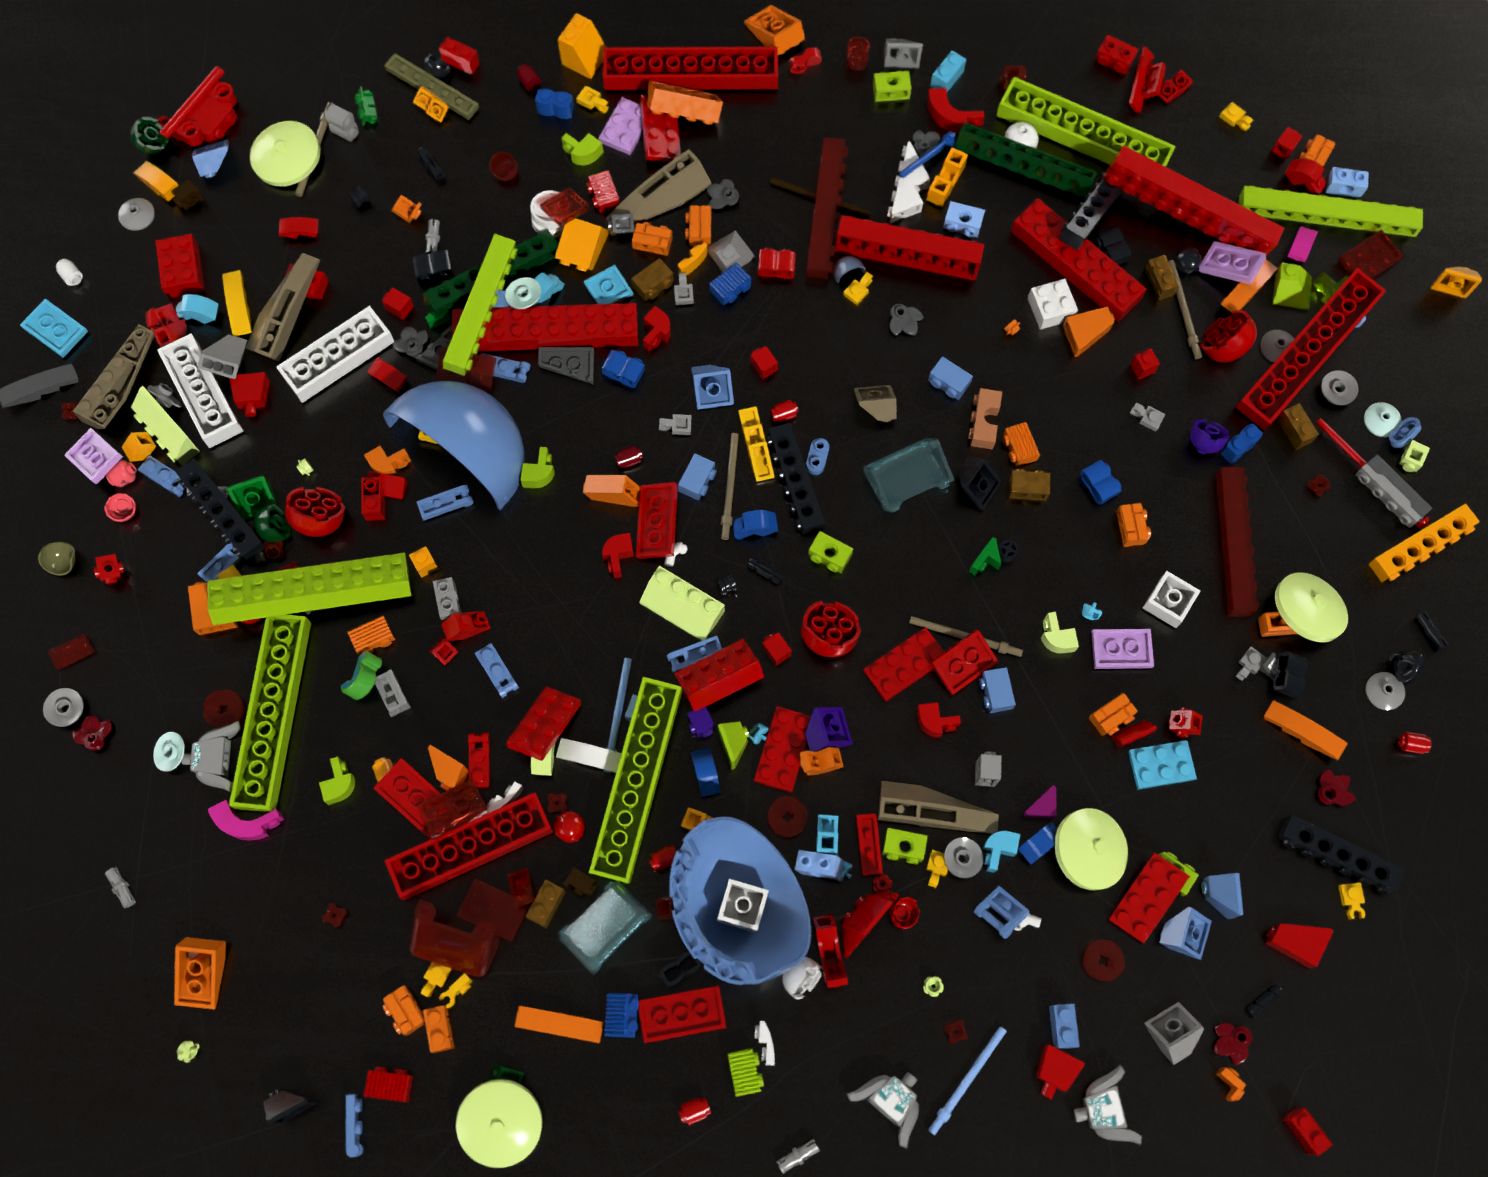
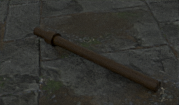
M771 178L770 184L847 210L852 215L858 214L870 218L871 211L860 208L857 204H849L781 179Z

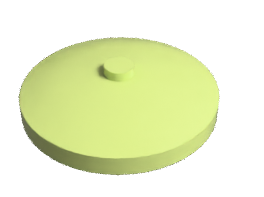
M283 121L269 126L258 135L250 151V163L257 176L267 184L274 186H289L302 181L315 169L320 158V144L316 135L308 126L296 121Z
M1293 573L1285 577L1278 584L1275 591L1277 609L1286 624L1296 633L1312 641L1329 642L1345 631L1348 624L1346 606L1337 591L1327 582L1312 574Z
M1085 808L1070 813L1060 823L1055 836V854L1059 866L1066 877L1075 885L1087 890L1105 889L1118 882L1127 866L1128 847L1124 833L1117 822L1103 811Z
M509 1080L485 1082L474 1088L461 1104L456 1121L458 1140L464 1151L473 1160L482 1165L502 1168L517 1164L533 1151L539 1140L542 1130L540 1106L533 1094L516 1082Z

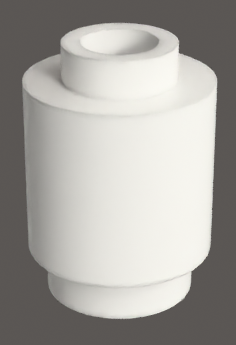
M68 259L58 261L56 264L57 273L65 283L70 286L79 284L83 275L75 264Z

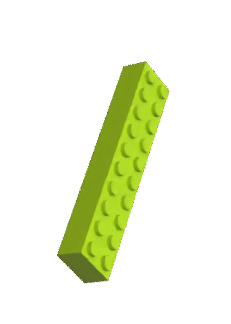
M1016 77L1012 79L1004 94L996 115L1012 123L1027 122L1034 126L1038 134L1109 165L1124 145L1166 167L1176 147Z
M405 553L207 581L208 612L213 625L411 596Z
M279 615L266 617L229 806L236 810L269 813L277 808L311 622L305 616Z
M646 677L642 678L589 873L629 884L631 882L683 691L681 686Z

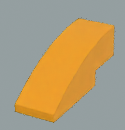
M147 161L133 172L156 194H160L168 202L174 197L171 191L179 186L166 173Z

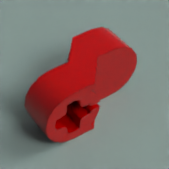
M807 48L802 56L792 57L789 60L790 71L794 74H801L806 71L808 66L818 65L822 61L820 50L818 48Z

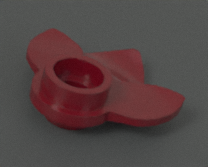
M87 716L82 722V728L73 731L74 741L79 745H84L89 750L96 751L101 749L105 743L104 737L111 731V721L105 720L100 723L96 716Z
M1329 769L1323 772L1320 777L1321 787L1318 790L1319 800L1326 805L1336 803L1340 806H1346L1354 802L1356 797L1347 791L1350 777L1345 775L1334 777ZM1325 792L1330 794V798H1326Z
M1229 1023L1219 1024L1214 1028L1220 1036L1214 1045V1053L1222 1056L1230 1055L1234 1065L1242 1063L1248 1056L1247 1046L1252 1042L1250 1030L1244 1026L1234 1027ZM1240 1033L1245 1034V1040H1238V1035Z

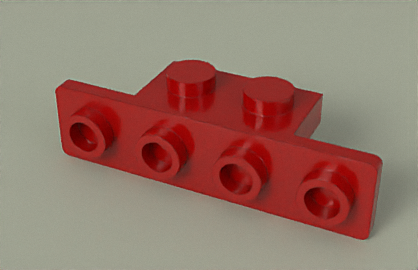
M1147 47L1142 48L1131 98L1129 99V104L1136 113H1141L1144 99L1160 95L1166 69L1163 62L1152 65L1154 56Z

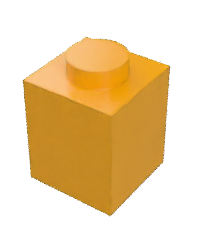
M134 432L129 435L122 449L130 462L145 461L156 445L148 432Z
M426 546L409 555L421 578L438 569Z

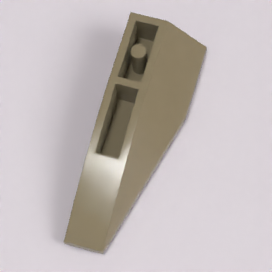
M688 149L635 189L606 217V220H609L611 215L633 214L635 225L684 205L709 187L711 181L699 159Z
M304 253L301 254L259 313L246 349L278 362L280 361L320 262L319 259Z
M138 324L75 407L73 412L83 423L95 429H105L126 401L154 337L152 330Z
M881 781L877 821L985 834L998 832L999 814L921 785Z

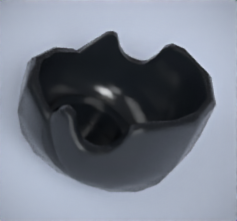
M434 53L429 54L424 60L427 72L435 78H445L452 70L445 61Z
M1184 247L1176 253L1174 262L1180 272L1191 274L1199 271L1202 256L1196 248Z

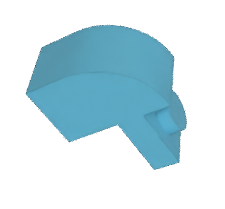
M543 272L539 274L534 280L541 287V296L532 306H548L552 294L562 290L565 283L560 281L555 275H546Z
M183 295L182 302H179L176 307V314L179 320L193 318L206 324L216 319L218 303L199 295Z
M818 815L816 852L837 855L838 816Z
M999 831L986 840L982 850L990 851L985 856L984 865H987L986 871L993 873L997 871L1000 854L1012 857L1017 854L1020 834Z

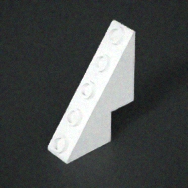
M910 141L907 146L903 147L902 156L905 158L904 161H900L898 171L901 172L919 159ZM923 165L905 178L896 177L895 186L897 191H893L891 202H894L893 207L889 206L887 217H891L890 223L922 211L923 201L918 192L928 189L930 178Z

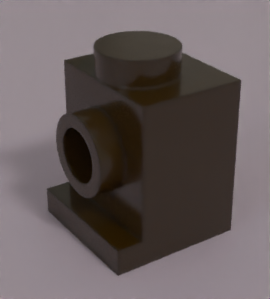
M189 179L171 191L175 197L173 199L175 204L179 208L183 207L185 210L195 205L199 200L201 202L204 201L200 191Z
M573 868L564 883L565 888L569 890L570 887H573L571 891L581 897L583 894L592 897L597 888L595 886V879L576 868Z

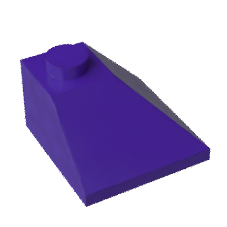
M817 707L814 709L805 733L810 751L817 752L828 747L841 748L853 744L842 707Z

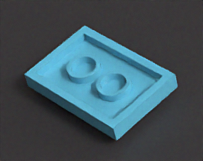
M46 299L20 324L24 330L62 358L88 332L85 327Z
M1187 740L1128 751L1137 790L1197 779Z

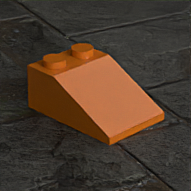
M772 5L744 21L745 25L765 47H778V55L785 53L786 50L798 45L799 42L805 39L801 21Z
M185 937L175 946L174 1005L206 1009L216 1008L225 964L226 941Z

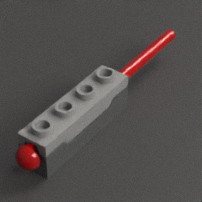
M1322 418L1316 422L1358 464L1360 470L1355 475L1359 481L1365 484L1372 491L1373 495L1386 505L1388 510L1394 512L1404 525H1407L1409 528L1414 524L1418 528L1428 526L1429 517L1424 518L1423 516L1433 508L1378 454L1367 463Z

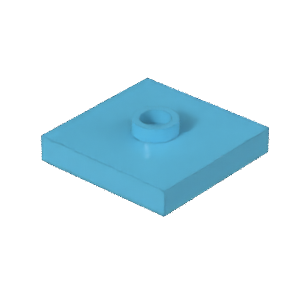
M615 265L583 281L596 304H618L633 296V291Z

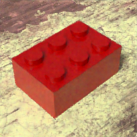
M187 234L155 240L161 288L167 297L173 298L205 292L199 245L193 235Z

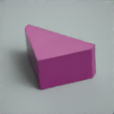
M1053 785L1022 816L1024 818L1054 819L1056 817V787Z

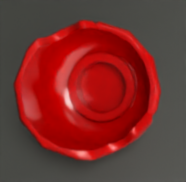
M573 811L560 813L553 823L554 833L566 843L577 842L583 837L586 830L583 818Z
M902 897L896 899L890 906L889 916L896 927L907 929L917 923L920 914L916 904L917 901L910 897Z

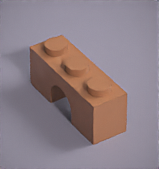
M980 388L978 395L975 394L973 405L976 406V410L972 411L971 422H974L973 428H970L968 439H971V446L993 450L998 425L987 423L984 417L987 415H998L1002 398L1001 391Z

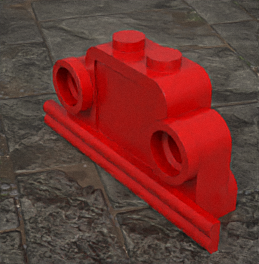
M216 66L159 131V134L167 139L172 135L177 140H182L193 147L201 145L204 140L213 144L221 139L237 119L233 109L237 102L234 90L230 84L219 81L225 73L224 70Z

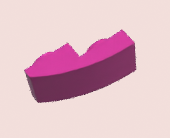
M1300 226L1288 257L1296 261L1306 262L1318 231Z

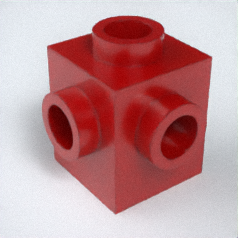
M116 554L96 557L97 566L93 567L95 577L100 578L101 582H105V584L118 582L117 579L121 578L120 573H124L122 562H117ZM106 568L112 569L111 572H106L105 570Z
M1189 708L1172 710L1169 719V730L1175 732L1176 736L1187 738L1189 735H1200L1203 716Z

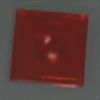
M570 187L540 204L541 210L560 227L590 210L589 204Z

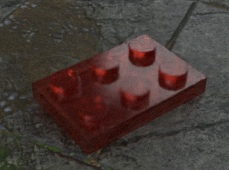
M1380 230L1342 254L1338 260L1350 274L1358 268L1373 279L1401 261L1405 256L1389 237Z
M441 347L435 382H461L491 394L497 358L473 354L471 370H467L465 376L443 369V359L448 348Z
M472 779L416 805L433 840L489 813Z
M474 879L456 916L513 942L530 904Z

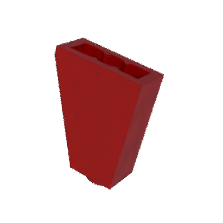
M1280 923L1269 928L1266 937H1268L1266 944L1308 968H1314L1318 966L1334 930Z

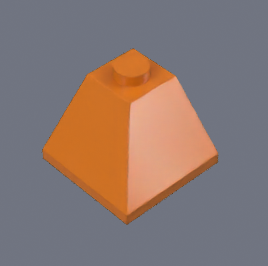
M430 745L428 750L436 778L441 783L440 787L449 793L451 790L457 793L469 775V771L463 764Z

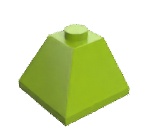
M1281 263L1275 273L1272 305L1308 311L1310 307L1312 277L1300 265Z
M741 722L718 725V734L731 770L736 768L749 737L746 726L742 727Z

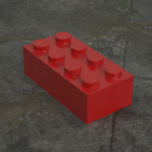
M744 639L674 673L678 685L683 689V695L694 712L764 678L758 659Z

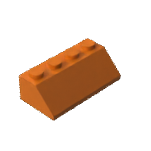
M649 81L648 107L652 110V113H669V116L674 118L684 116L686 117L685 119L690 121L699 119L703 120V123L710 125L713 122L718 123L723 102L716 94Z

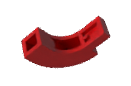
M946 88L929 89L927 96L929 113L942 128L960 133L965 122L982 127L984 111H959L950 105Z
M833 914L814 917L813 925L827 987L847 985L848 978L840 953Z

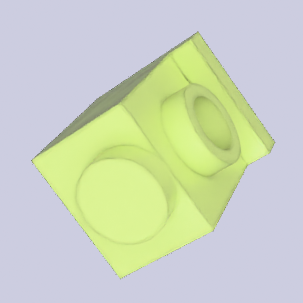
M1412 440L1404 448L1399 464L1407 472H1417L1422 467L1430 448Z

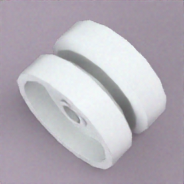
M552 190L537 194L532 199L530 205L532 227L537 233L548 230L554 238L561 236L567 216H570L569 201L560 192Z

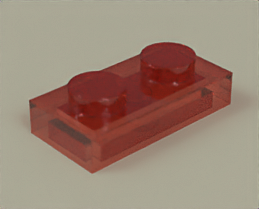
M83 634L48 652L55 668L59 670L95 651L88 636Z
M526 867L508 874L512 902L515 908L534 902V893L528 868Z

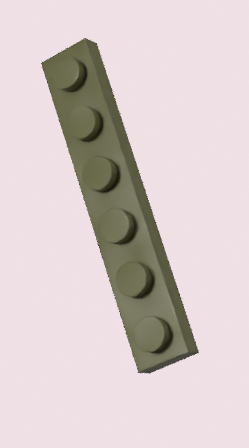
M394 54L384 65L387 71L415 88L425 87L443 100L450 109L468 120L479 108L477 102L397 54Z

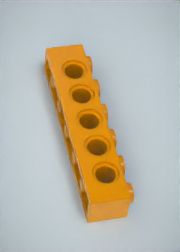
M1464 504L1376 557L1368 565L1381 582L1387 579L1391 582L1400 576V571L1404 570L1407 572L1416 566L1414 563L1418 560L1420 563L1431 557L1429 554L1433 551L1437 554L1446 548L1444 546L1446 543L1449 542L1452 545L1461 539V534L1464 533L1466 536L1476 530L1474 526L1480 521L1468 505ZM1392 560L1396 561L1397 564H1398V566L1395 565V564L1392 562Z

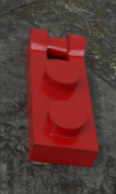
M483 732L482 735L469 733V788H490L489 732ZM482 742L483 748H476V743Z

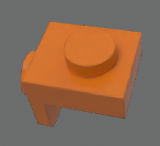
M400 195L391 211L410 223L413 218L417 219L421 213L419 208L422 204L418 202L416 205L403 195Z
M1230 1067L1219 1068L1216 1075L1232 1088L1225 1099L1227 1101H1238L1245 1092L1243 1089L1246 1084L1238 1078L1239 1074Z

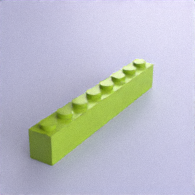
M494 234L443 359V369L465 376L467 370H471L473 365L472 356L477 354L480 344H478V341L485 335L486 328L484 326L486 322L491 320L492 306L497 305L499 299L498 291L503 290L505 284L504 276L509 274L511 269L510 261L515 259L517 255L516 241Z

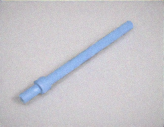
M624 658L608 747L605 748L617 752L615 748L632 662L630 658ZM603 769V772L611 773V771Z
M998 1028L944 1108H940L937 1112V1118L928 1129L933 1135L951 1117V1111L1007 1032L1004 1028Z

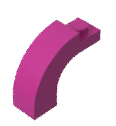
M227 800L207 809L213 822L219 829L241 840L251 841L268 837L269 834L266 829L275 828L280 824V821L284 820L282 813L277 809L255 820H241L236 814L235 809L229 806L230 802Z

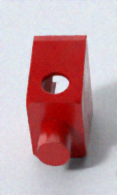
M265 372L236 375L235 379L229 378L235 404L239 409H244L246 417H255L256 408L266 406L269 378Z
M1046 1044L1036 1075L1037 1079L1045 1082L1040 1094L1052 1100L1056 1089L1066 1092L1085 1063L1050 1044Z

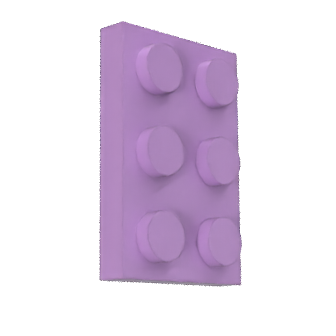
M622 97L602 131L599 141L604 145L631 155L643 134L640 105Z
M1214 241L1199 266V272L1251 285L1266 259V253Z
M92 428L65 454L95 484L103 479L123 457Z
M1094 629L1091 631L1094 669L1154 667L1151 629Z

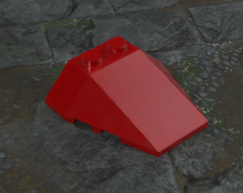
M893 892L868 894L865 898L861 896L854 904L857 907L852 914L849 911L841 919L843 922L841 926L842 951L845 959L848 958L900 894Z

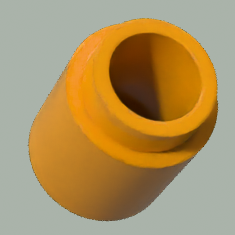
M383 757L374 761L375 764L372 766L377 782L393 767L391 759Z

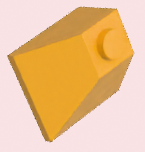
M1467 267L1446 268L1431 285L1430 289L1467 298L1481 283L1482 277L1477 271Z

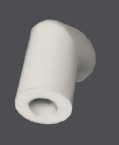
M682 542L675 543L674 556L666 557L664 565L673 567L676 555L679 553L685 554L687 546Z
M1029 914L1014 930L1019 931L1028 924L1039 928L1042 918Z

